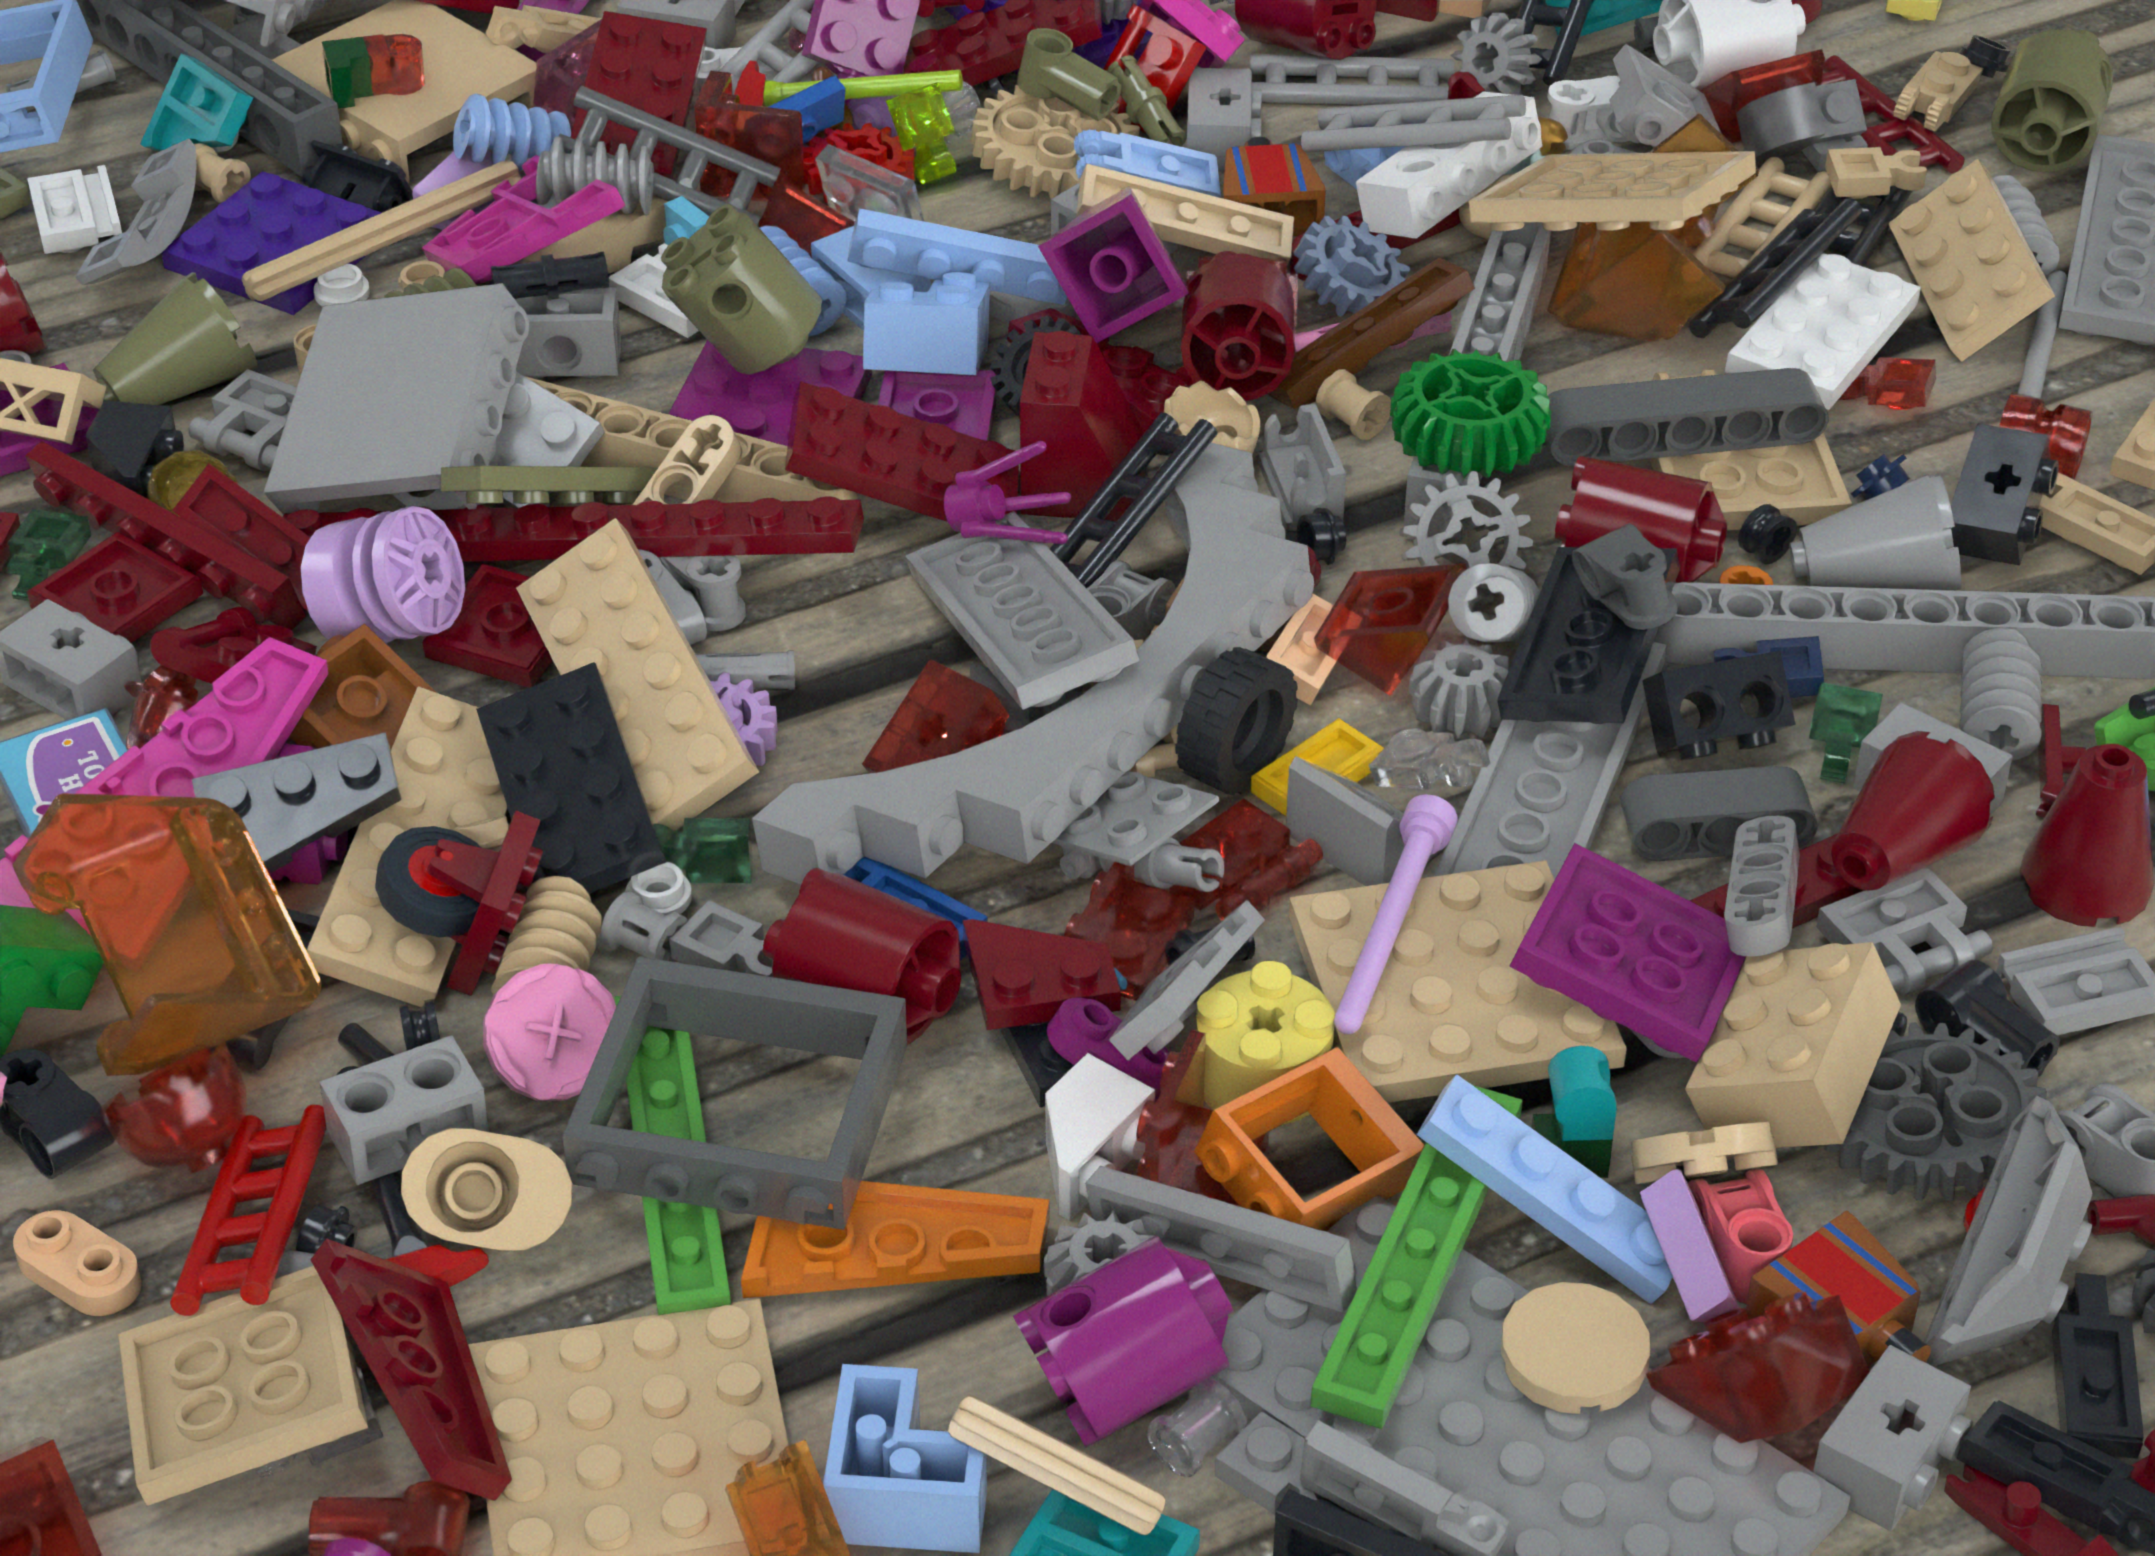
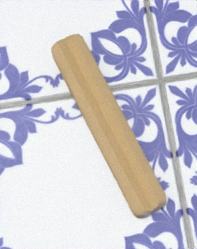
M966 1395L960 1401L949 1423L948 1433L952 1438L1140 1535H1148L1154 1529L1162 1514L1166 1500L1163 1493L974 1395Z

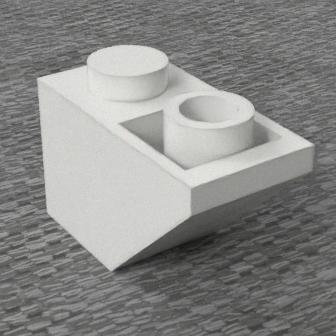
M1089 1053L1045 1093L1046 1146L1059 1215L1071 1221L1089 1203L1085 1183L1099 1166L1121 1171L1133 1158L1140 1159L1148 1152L1157 1134V1123L1154 1122L1155 1089Z

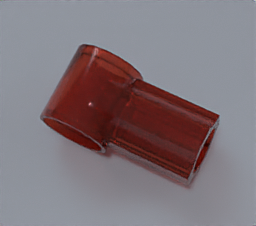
M433 1480L420 1481L410 1485L403 1492L402 1498L319 1496L318 1500H313L309 1517V1556H323L329 1543L342 1538L366 1540L380 1546L391 1556H462L471 1502L464 1491Z

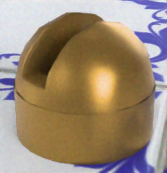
M1538 116L1543 145L1539 148L1541 155L1562 154L1566 150L1563 142L1568 139L1567 131L1560 122Z

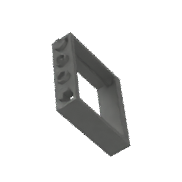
M638 956L562 1135L566 1168L573 1185L596 1188L597 1191L608 1190L656 1198L664 1202H680L722 1209L735 1214L746 1213L794 1221L803 1225L812 1224L845 1230L907 1048L905 998ZM653 1026L862 1060L827 1162L607 1126L647 1027ZM829 1204H833V1210L827 1209Z

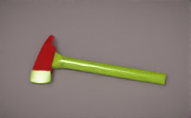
M750 60L737 82L730 110V130L733 132L745 131L746 117L823 80L793 83L770 81L766 79L765 74L759 72L758 62ZM961 70L839 79L845 87V100L962 91L963 89Z

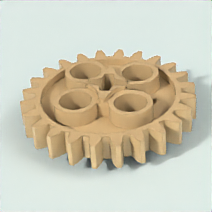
M1015 85L1014 95L1004 90H999L997 100L986 98L984 108H977L975 120H973L971 144H974L973 156L981 158V169H994L993 179L995 181L1010 178L1011 190L1027 186L1030 187L1029 193L1031 197L1037 196L1041 191H1046L1052 199L1080 183V178L1076 174L1077 160H1080V157L1074 150V140L1078 133L1083 132V130L1096 129L1097 132L1105 131L1118 135L1121 132L1139 137L1140 127L1131 125V119L1127 113L1118 114L1119 104L1117 102L1114 103L1106 117L1097 121L1057 97L1047 99L1033 97L1021 90L1018 85Z

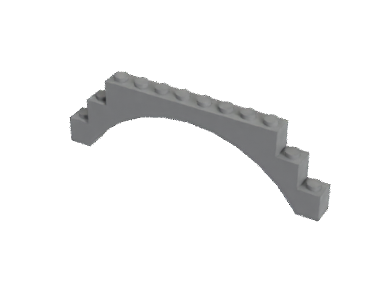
M1211 442L1164 500L1166 516L1186 547L1189 557L1184 582L1163 622L1137 649L1140 661L1122 668L1117 676L1103 682H1098L1080 697L1023 728L958 753L884 772L792 783L752 818L762 871L801 884L806 874L813 868H821L830 873L844 875L861 858L867 857L927 878L964 843L1029 864L1051 842L1055 841L1070 823L1077 819L1088 807L1092 806L1125 772L1129 771L1141 757L1158 741L1168 735L1171 729L1181 721L1183 707L1193 691V686L1198 678L1202 677L1206 667L1212 661L1215 662L1224 651H1232L1233 647L1246 648L1254 652L1313 597L1314 578L1310 573L1308 546L1285 539L1279 498L1258 493V484L1254 478L1252 453Z

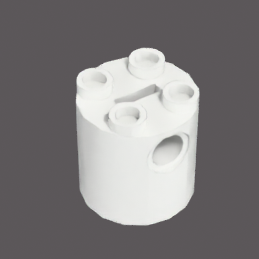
M1663 0L1659 10L1658 25L1655 27L1653 34L1654 50L1664 69L1697 90L1784 74L1788 69L1795 66L1797 35H1801L1805 31V15L1802 7L1799 4H1792L1791 0Z

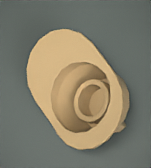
M449 1128L428 1136L411 1152L402 1171L401 1196L409 1216L426 1233L445 1241L498 1251H525L546 1242L563 1226L572 1206L573 1183L565 1163L545 1145L525 1138L476 1129Z

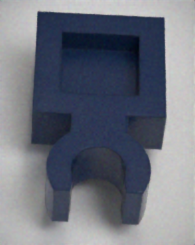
M1819 636L1756 641V653H1746L1737 648H1722L1714 651V662L1781 651L1790 698L1825 695ZM1743 688L1740 695L1748 690Z

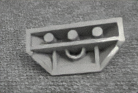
M2037 1095L2011 1123L1924 1339V1342L1931 1348L1926 1362L1931 1366H1937L2020 1340L2041 1320L2050 1324L2058 1314L2067 1295L2068 1284L2060 1281V1277L2066 1262L2073 1263L2078 1258L2089 1238L2092 1224L2084 1221L2083 1218L2093 1193L2079 1147L2052 1104Z

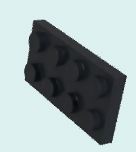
M1558 547L1497 699L1501 720L1590 722L1593 724L1625 722L1659 626L1644 630L1633 629L1625 625L1623 620L1599 599L1596 600L1591 597L1580 582L1573 565L1572 552L1579 547ZM1659 548L1665 554L1667 568L1663 573L1666 588L1672 592L1680 570L1677 549Z
M595 662L476 709L511 820L515 811L541 820L532 846L542 849L543 853L531 881L532 884L541 878L551 876L569 877L582 885L589 894L667 862L604 680Z

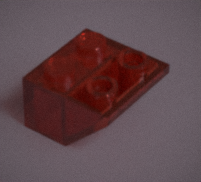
M1799 1292L1769 1303L1764 1307L1766 1314L1749 1318L1745 1308H1738L1707 1320L1704 1323L1705 1332L1685 1337L1669 1345L1667 1348L1671 1357L1646 1373L1652 1389L1741 1444L1803 1429L1857 1390L1870 1371L1840 1296L1835 1295L1810 1302L1806 1292Z

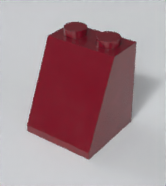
M1054 331L1051 333L1034 332L1020 398V449L1037 441H1044L1047 447L1044 452L1020 464L1021 496L1068 492L1071 495V500L1066 504L1022 509L1021 514L1075 518L1144 432L1093 336L1075 335L1066 331ZM1146 468L1140 474L1141 477H1145ZM1122 497L1106 516L1105 520L1118 521L1134 499Z

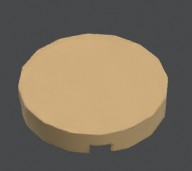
M1559 1282L1533 1289L1513 1304L1502 1325L1501 1354L1505 1361V1372L1512 1385L1532 1402L1561 1413L1580 1414L1581 1407L1600 1405L1599 1412L1618 1407L1638 1392L1648 1372L1650 1333L1638 1311L1619 1295L1591 1284Z

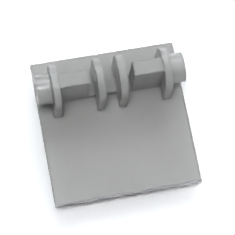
M1127 771L1051 843L1062 847L1064 856L1060 859V866L1065 875L1074 880L1078 877L1087 879L1101 868L1100 857L1129 866L1133 865L1218 803L1219 797L1218 795L1188 788L1183 784H1173L1143 776L1138 772Z

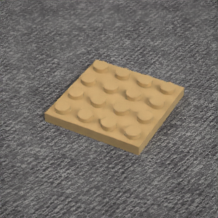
M1755 151L1547 155L1469 200L1470 223H1490L1491 230L1494 231L1521 229L1524 227V222H1543V229L1548 231L1572 229L1577 227V222H1596V229L1619 230L1629 227L1630 222L1649 221L1650 229L1653 230L1677 229L1683 227L1684 221L1688 218L1702 214V209L1707 205L1720 202V197L1725 193L1736 191L1740 183L1755 174Z
M1546 860L1420 878L1360 1029L1353 1034H1343L1337 1030L1336 1026L1334 1028V1047H1338L1387 1103L1440 1095L1443 1088L1456 1074L1471 1085L1481 1088L1548 1079L1550 1060L1558 1052L1575 1046H1589L1602 1051L1608 1058L1609 1069L1624 1067L1626 1046L1615 1021L1598 1016L1589 1007L1554 989L1542 987L1533 982L1527 975L1509 967L1554 882V877ZM1389 883L1289 898V919L1311 982L1326 996L1335 1014Z
M760 1298L731 1302V1305L663 1315H649L468 1344L512 1477L511 1482L496 1501L486 1498L493 1556H770L806 1549L805 1527Z

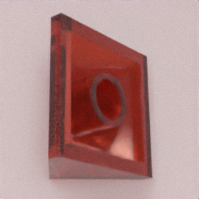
M1819 49L1732 71L1699 90L1705 94L1725 143L1731 144L1742 141L1736 112L1750 102L1768 94L1815 82V86L1821 85L1825 56L1823 50Z
M1466 564L1354 572L1314 637L1317 649L1391 696L1430 642L1449 609L1448 597L1452 585L1462 572L1467 570Z

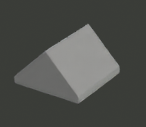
M1295 756L1289 766L1286 835L1364 886L1390 883L1405 847L1399 828L1404 812L1352 779ZM1443 849L1430 855L1427 863L1439 855Z

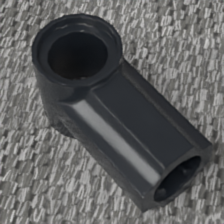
M1969 960L1920 992L1915 1000V1010L1918 1019L1929 1034L1933 1035L1939 1023H1946L1948 1034L1951 1037L1958 1038L1966 1029L1972 1028L1974 1029V1043L1982 1045L1988 1040L1998 1038L2000 1039L1999 1056L2020 1052L2022 1054L2021 1069H2036L2038 1077L2043 1074L2048 1063L2057 1054L2061 1038L2007 999L2004 983L1998 974L1989 965L1979 960Z

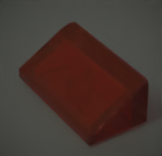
M780 178L774 182L758 227H779L787 233L788 237L794 239L800 248L806 250L812 258V242L854 226V221Z

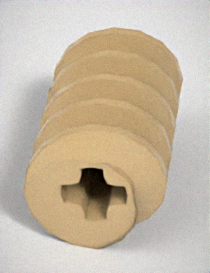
M551 876L541 878L529 886L525 894L527 897L509 937L502 962L496 973V979L491 987L493 996L515 974L540 964H559L573 969L578 968L585 972L588 971L591 964L590 958L596 949V940L601 933L603 921L602 915L591 903V897L582 885L569 877Z

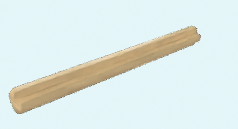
M511 161L498 162L251 269L242 276L246 294L251 300H266L464 213L469 209L494 199L490 191L503 180H508L511 186L521 180L518 167Z

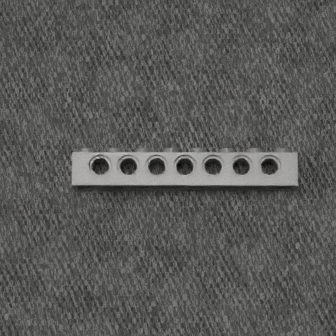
M1524 222V227L1517 230L1491 231L1473 284L1475 289L1470 292L1450 353L1452 349H1456L1461 354H1472L1477 348L1480 355L1492 356L1500 352L1503 361L1520 360L1547 275L1551 231L1543 229V222ZM1414 456L1407 475L1404 527L1415 525L1416 520L1406 512L1408 505L1417 503L1425 506L1427 504L1420 490L1430 484L1440 493L1443 492L1442 477L1450 473L1454 475L1458 485L1461 486L1464 481L1462 473L1450 470L1440 475L1437 465L1419 466L1418 457ZM1478 473L1479 484H1480V481H1481V478H1482V474H1481V473ZM1443 505L1435 511L1430 520L1427 533L1429 537L1438 534L1444 523ZM1462 523L1461 530L1454 534L1451 539L1462 540L1465 531Z

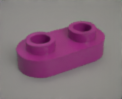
M1070 998L1064 1001L1047 1026L1048 1039L1053 1048L1073 1065L1077 1064L1087 1053L1155 1089V1105L1159 1104L1178 1078V1069L1169 1050L1164 1046L1153 1054L1145 1046L1127 1061L1109 1041L1123 1021L1096 1000Z

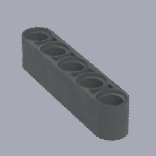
M1784 368L1557 390L1548 395L1550 400L1549 409L1552 412L1546 441L1552 456L1557 462L1563 465L1575 466L1579 456L1618 462L1799 445L1811 442L1825 431L1829 417L1808 373L1797 368Z

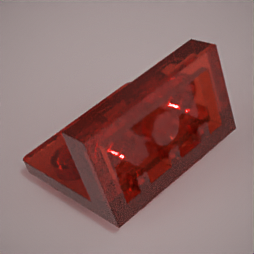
M710 71L694 105L696 133L781 168L774 188L758 182L751 201L801 206L805 200L802 114L796 110L740 104L739 95L732 94L731 73ZM708 161L700 180V191L710 196L728 198L738 173Z
M1191 1030L1181 1052L1171 1051L1165 1061L1160 1081L1161 1094L1157 1102L1147 1100L1141 1111L1136 1139L1138 1142L1145 1143V1151L1141 1157L1136 1176L1239 1206L1222 1184L1214 1180L1207 1173L1202 1161L1194 1153L1213 1110L1203 1108L1206 1033ZM1269 1132L1252 1140L1263 1155L1269 1144Z

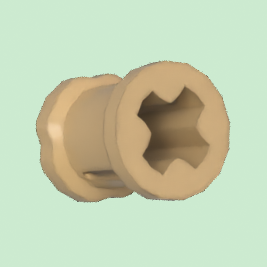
M203 143L194 144L196 147L194 191L202 189L212 194L215 201L222 203L250 181V169L245 162L230 158L225 160L217 156L213 148Z
M1345 369L1337 370L1326 378L1316 396L1317 408L1321 415L1328 419L1337 417L1348 424L1352 434L1361 440H1370L1384 428L1390 417V397L1380 391L1370 392L1358 385L1356 377Z

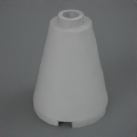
M1938 474L1924 475L1800 528V541L1789 543L1795 577L1806 576L1809 586L1960 590L1961 566L1959 549L1953 545L1951 528L1955 527L1943 478L1941 475L1938 476Z

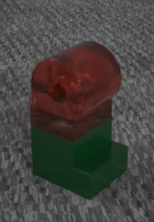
M384 34L322 41L326 84L331 99L337 102L338 109L354 107L355 98L387 93L407 95L415 93L425 85L422 43L412 35L393 34L384 36Z

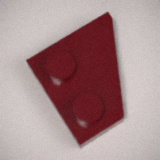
M976 919L963 920V940L986 1030L1051 1021L1062 1003L1070 998L1096 1000L1104 1004L1111 1012L1121 1011V990L1107 944Z

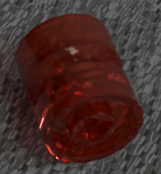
M2011 392L1999 427L2048 435L2050 459L2058 460V473L2075 480L2086 448L2093 411L2060 404L2051 411L2047 410L2044 399Z

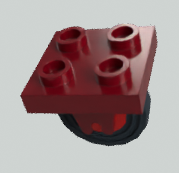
M515 811L499 852L481 848L477 842L457 831L428 826L411 828L395 836L382 853L377 866L375 889L384 909L398 923L416 933L438 938L449 937L462 944L446 987L472 996L482 971L495 975L509 939L499 935V929L512 934L527 897L525 892L516 889L517 883L526 887L530 886L543 853L542 849L532 846L541 821L540 819Z

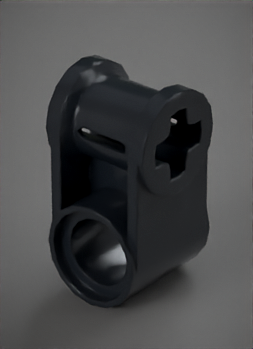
M21 1049L7 1053L0 1058V1071L7 1077L3 1089V1104L0 1107V1127L4 1134L9 1136L28 1155L34 1166L46 1178H56L115 1142L112 1124L100 1103L93 1095L82 1090L52 1061L50 1056L38 1050Z

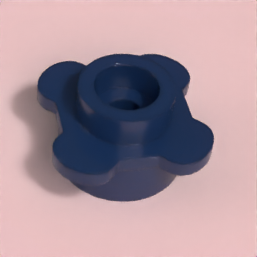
M1883 454L1856 474L1862 485L1850 493L1852 497L1855 498L1862 493L1868 500L1899 487L1909 480L1910 477L1900 465V463L1907 459L1906 456L1903 454L1891 463Z

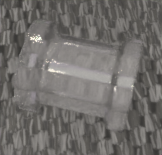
M1208 1378L1189 1390V1399L1170 1416L1159 1415L1151 1421L1146 1436L1155 1455L1172 1472L1182 1477H1192L1201 1469L1204 1456L1223 1439H1234L1246 1427V1417L1236 1397L1218 1381Z

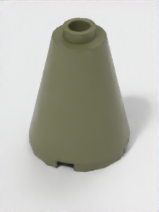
M194 272L182 278L93 369L97 379L96 382L106 387L103 402L106 400L161 405L237 378L247 369L254 370L256 368L257 360L250 343L240 348L236 342L238 338L235 331L241 328L222 298L204 278L197 281L196 273Z

